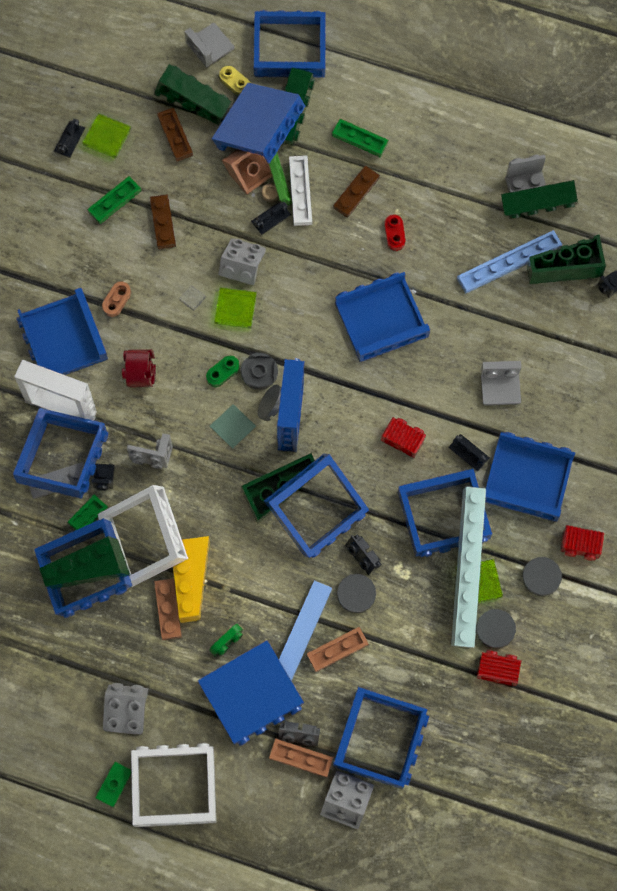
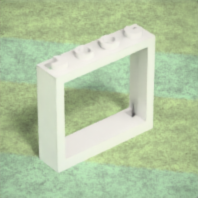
M22 360L15 374V379L26 403L38 408L95 420L97 411L87 383Z
M152 485L97 514L99 520L104 518L111 521L128 566L113 517L149 498L151 499L170 556L132 574L130 579L133 586L188 559L164 487Z
M208 743L197 744V747L190 748L188 744L177 745V748L171 749L167 745L157 746V749L148 750L147 746L136 747V750H131L134 827L216 823L213 746L209 747ZM207 754L209 813L140 816L138 758Z

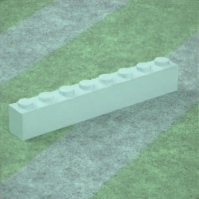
M465 487L463 489L451 646L472 648L475 645L486 497L485 488Z

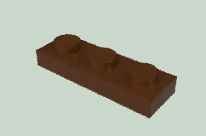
M174 107L157 113L176 162L192 157V149Z
M364 166L335 202L333 209L348 218L380 179V175Z
M168 194L150 197L158 249L176 247Z

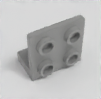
M212 23L198 33H194L191 28L185 31L186 44L206 68L234 50V45L215 23Z
M532 155L525 159L516 158L509 162L505 176L509 193L546 185L542 173L546 160L545 155Z
M521 361L482 363L480 371L483 405H514L521 403L519 381Z
M162 433L161 439H158L156 443L157 451L127 445V452L133 463L143 465V463L151 464V467L156 469L168 467L173 449L170 435Z
M336 771L320 815L358 830L374 785Z

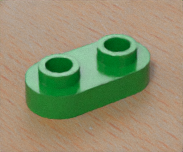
M231 355L221 359L207 371V383L212 387L223 385L239 371V360ZM232 362L233 365L227 366V363ZM218 374L219 377L213 378L212 375Z
M238 623L235 624L211 646L209 652L214 657L224 655L229 649L227 647L232 642L236 643L241 639L243 628Z

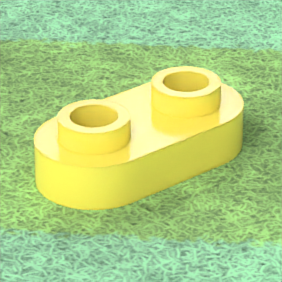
M225 66L220 70V81L238 96L246 84L250 83L246 77L232 66Z

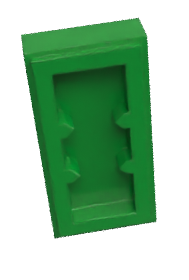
M93 495L67 523L76 531L96 522L99 519L97 514L109 508L96 495Z
M114 762L95 798L114 808L132 775V770Z

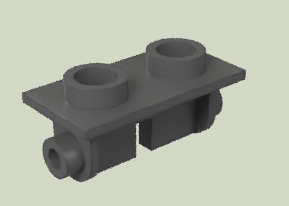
M288 721L280 723L278 740L288 743H300L305 746H318L321 728L303 724L302 730H298L299 723Z

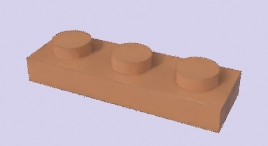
M174 578L154 581L162 640L181 638Z
M360 627L306 655L315 672H318L365 648L369 644Z
M275 739L269 759L327 778L333 757Z

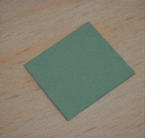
M233 404L210 427L230 447L234 448L256 425Z

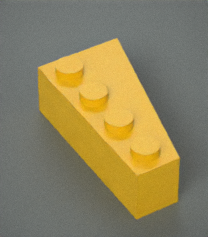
M209 536L183 539L182 542L188 559L173 566L180 623L198 621L201 618L210 545Z

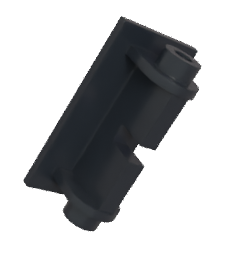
M77 119L68 122L54 152L71 158L85 130V127L79 125Z
M280 201L251 220V223L263 235L291 216V214L286 209L288 208L287 204L284 201L282 203Z
M462 434L457 435L453 439V443L448 447L477 472L490 459L488 455Z
M358 534L352 535L345 544L348 552L353 555L360 567L368 575L382 565L380 563L381 560L373 550L368 553L366 552L370 546L362 536Z

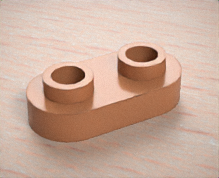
M117 282L114 284L103 301L102 308L107 316L115 317L119 315L131 296V289L127 283ZM124 291L125 294L119 295V292ZM111 306L116 307L114 310L109 309Z

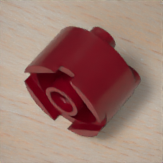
M152 349L124 350L123 360L125 368H122V378L126 379L127 387H153L152 384L155 383L156 364H153L152 359H155Z

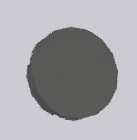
M254 353L243 361L241 377L244 383L251 389H267L277 380V363L268 354Z
M273 385L264 394L258 408V417L260 419L270 421V417H274L279 412L281 386Z
M537 557L526 564L522 577L525 587L532 594L546 596L553 594L559 588L562 581V572L559 565L547 557Z
M351 574L345 577L339 584L337 590L338 601L348 612L363 613L370 609L375 602V585L365 575Z
M491 609L484 612L476 625V634L479 640L489 648L501 649L507 646L513 640L516 633V624L513 618L507 612L500 609Z

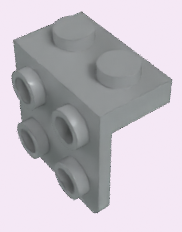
M231 239L221 257L218 275L254 285L258 266L265 254L266 248L258 244L244 242L241 239Z
M120 683L109 684L105 692L103 730L142 734L148 688H143L140 685L130 687L123 686Z

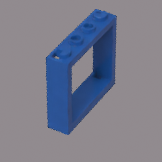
M255 11L254 77H289L293 67L311 72L313 77L325 78L326 12ZM260 24L320 25V62L259 61Z
M295 358V360L285 359L277 423L278 450L297 452L304 391V361Z
M39 408L13 473L16 483L82 499L84 492L87 493L89 489L90 476H93L95 473V463L101 457L103 442H106L108 438L105 423ZM48 423L96 435L77 486L28 474Z
M325 453L264 500L301 553L308 558H313L320 554V549L325 545L332 544L336 540V536L347 532L351 528V524L362 520L366 516L365 513L369 511V508L330 454ZM326 466H329L358 508L308 547L278 505Z
M474 469L398 487V496L415 557H429L432 553L438 551L441 554L451 551V548L459 547V536L421 545L408 497L469 482L471 487L479 488ZM484 510L482 544L487 542L492 536L486 510Z
M104 518L35 548L34 551L39 566L43 567L51 563L50 556L104 533L105 537L116 538L111 521ZM130 576L119 577L121 582L69 605H65L60 588L53 589L47 587L55 615L67 618L73 616L75 611L79 609H89L93 603L105 602L110 599L109 596L127 592V589L133 586Z
M358 687L333 767L403 790L404 785H409L412 774L408 773L410 766H415L418 754L414 752L416 746L420 747L424 735L420 733L422 726H427L429 716L426 713L428 709ZM363 699L419 716L399 780L343 762Z

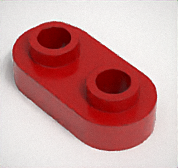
M389 215L384 225L387 246L393 251H399L404 248L406 241L403 220L398 215ZM396 221L397 224L393 225L391 222Z

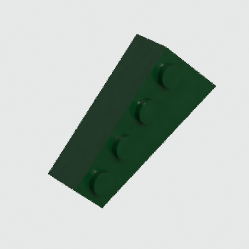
M168 64L159 79L154 95L160 97V95L167 97V101L172 104L174 102L180 103L183 109L187 111H197L198 116L217 125L221 122L232 102L226 95L217 93L211 86L202 84L194 76L187 75L179 67Z
M293 67L291 68L285 91L298 94L305 104V108L283 144L294 146L295 141L298 142L299 128L304 123V113L306 107L309 106L310 95L316 81L313 78V73Z
M574 180L501 194L505 217L509 216V219L520 218V214L523 213L531 216L539 214L538 211L540 210L551 212L556 211V207L564 206V209L578 204Z
M595 235L588 240H580L578 243L570 246L568 244L561 246L560 249L554 251L549 250L530 256L527 264L529 284L602 277L606 263L600 235Z
M312 453L241 486V491L257 524L271 513L264 500L315 461ZM297 489L294 493H292L289 497H287L284 501H282L278 506H280L282 503H284L288 498H290L293 494H295L299 489Z
M110 536L39 568L45 587L53 589L131 576L118 539Z

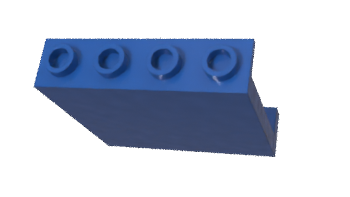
M247 83L215 132L212 140L221 151H225L228 146L262 155L267 163H270L303 112L305 104L298 94Z
M398 272L393 273L389 278L377 279L372 284L360 285L350 292L343 291L335 297V306L359 362L429 337L430 328L422 319L405 280V272L400 274Z
M82 288L75 289V295L25 313H21L20 309L17 310L19 317L16 319L19 327H24L26 332L22 334L26 344L30 343L31 350H28L32 361L36 360L38 366L66 375L108 360L106 350Z
M501 432L485 488V503L557 522L561 514L566 485L576 452H572L571 449L566 447H554L548 442H535L529 437H516L511 432Z
M268 640L198 680V684L215 710L233 745L239 744L241 746L250 741L249 737L256 733L258 736L267 731L266 727L273 723L275 726L285 720L283 716L289 713L291 715L298 713L302 710L301 706L304 704Z

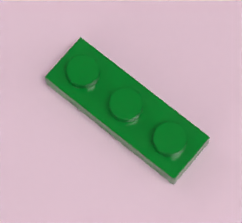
M339 119L332 132V137L380 158L389 142L386 138L342 119Z
M128 176L87 209L88 213L99 224H102L139 194L141 187Z

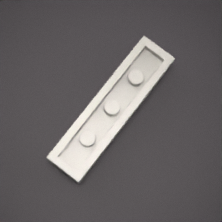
M307 156L289 157L294 226L312 225Z

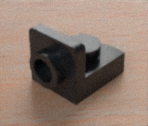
M617 270L606 277H600L597 283L600 292L608 298L617 293Z
M95 464L96 470L94 479H92L93 487L99 491L113 489L115 466L113 464Z

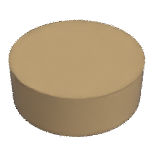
M268 183L262 188V197L265 201L275 202L279 199L275 184Z

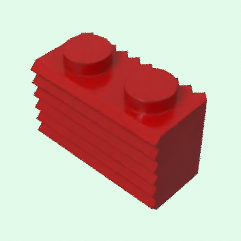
M392 417L382 434L381 441L415 459L425 441L426 434L419 427L412 428L407 425V422L402 418L396 419Z
M566 525L563 530L560 552H565V555L569 557L581 555L586 560L595 561L602 554L605 533Z
M491 650L481 653L477 679L509 686H516L518 684L522 660H518L517 656L506 654L505 657L498 656V652Z

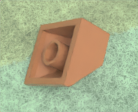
M238 149L222 160L230 176L246 194L272 177L270 165L262 155Z

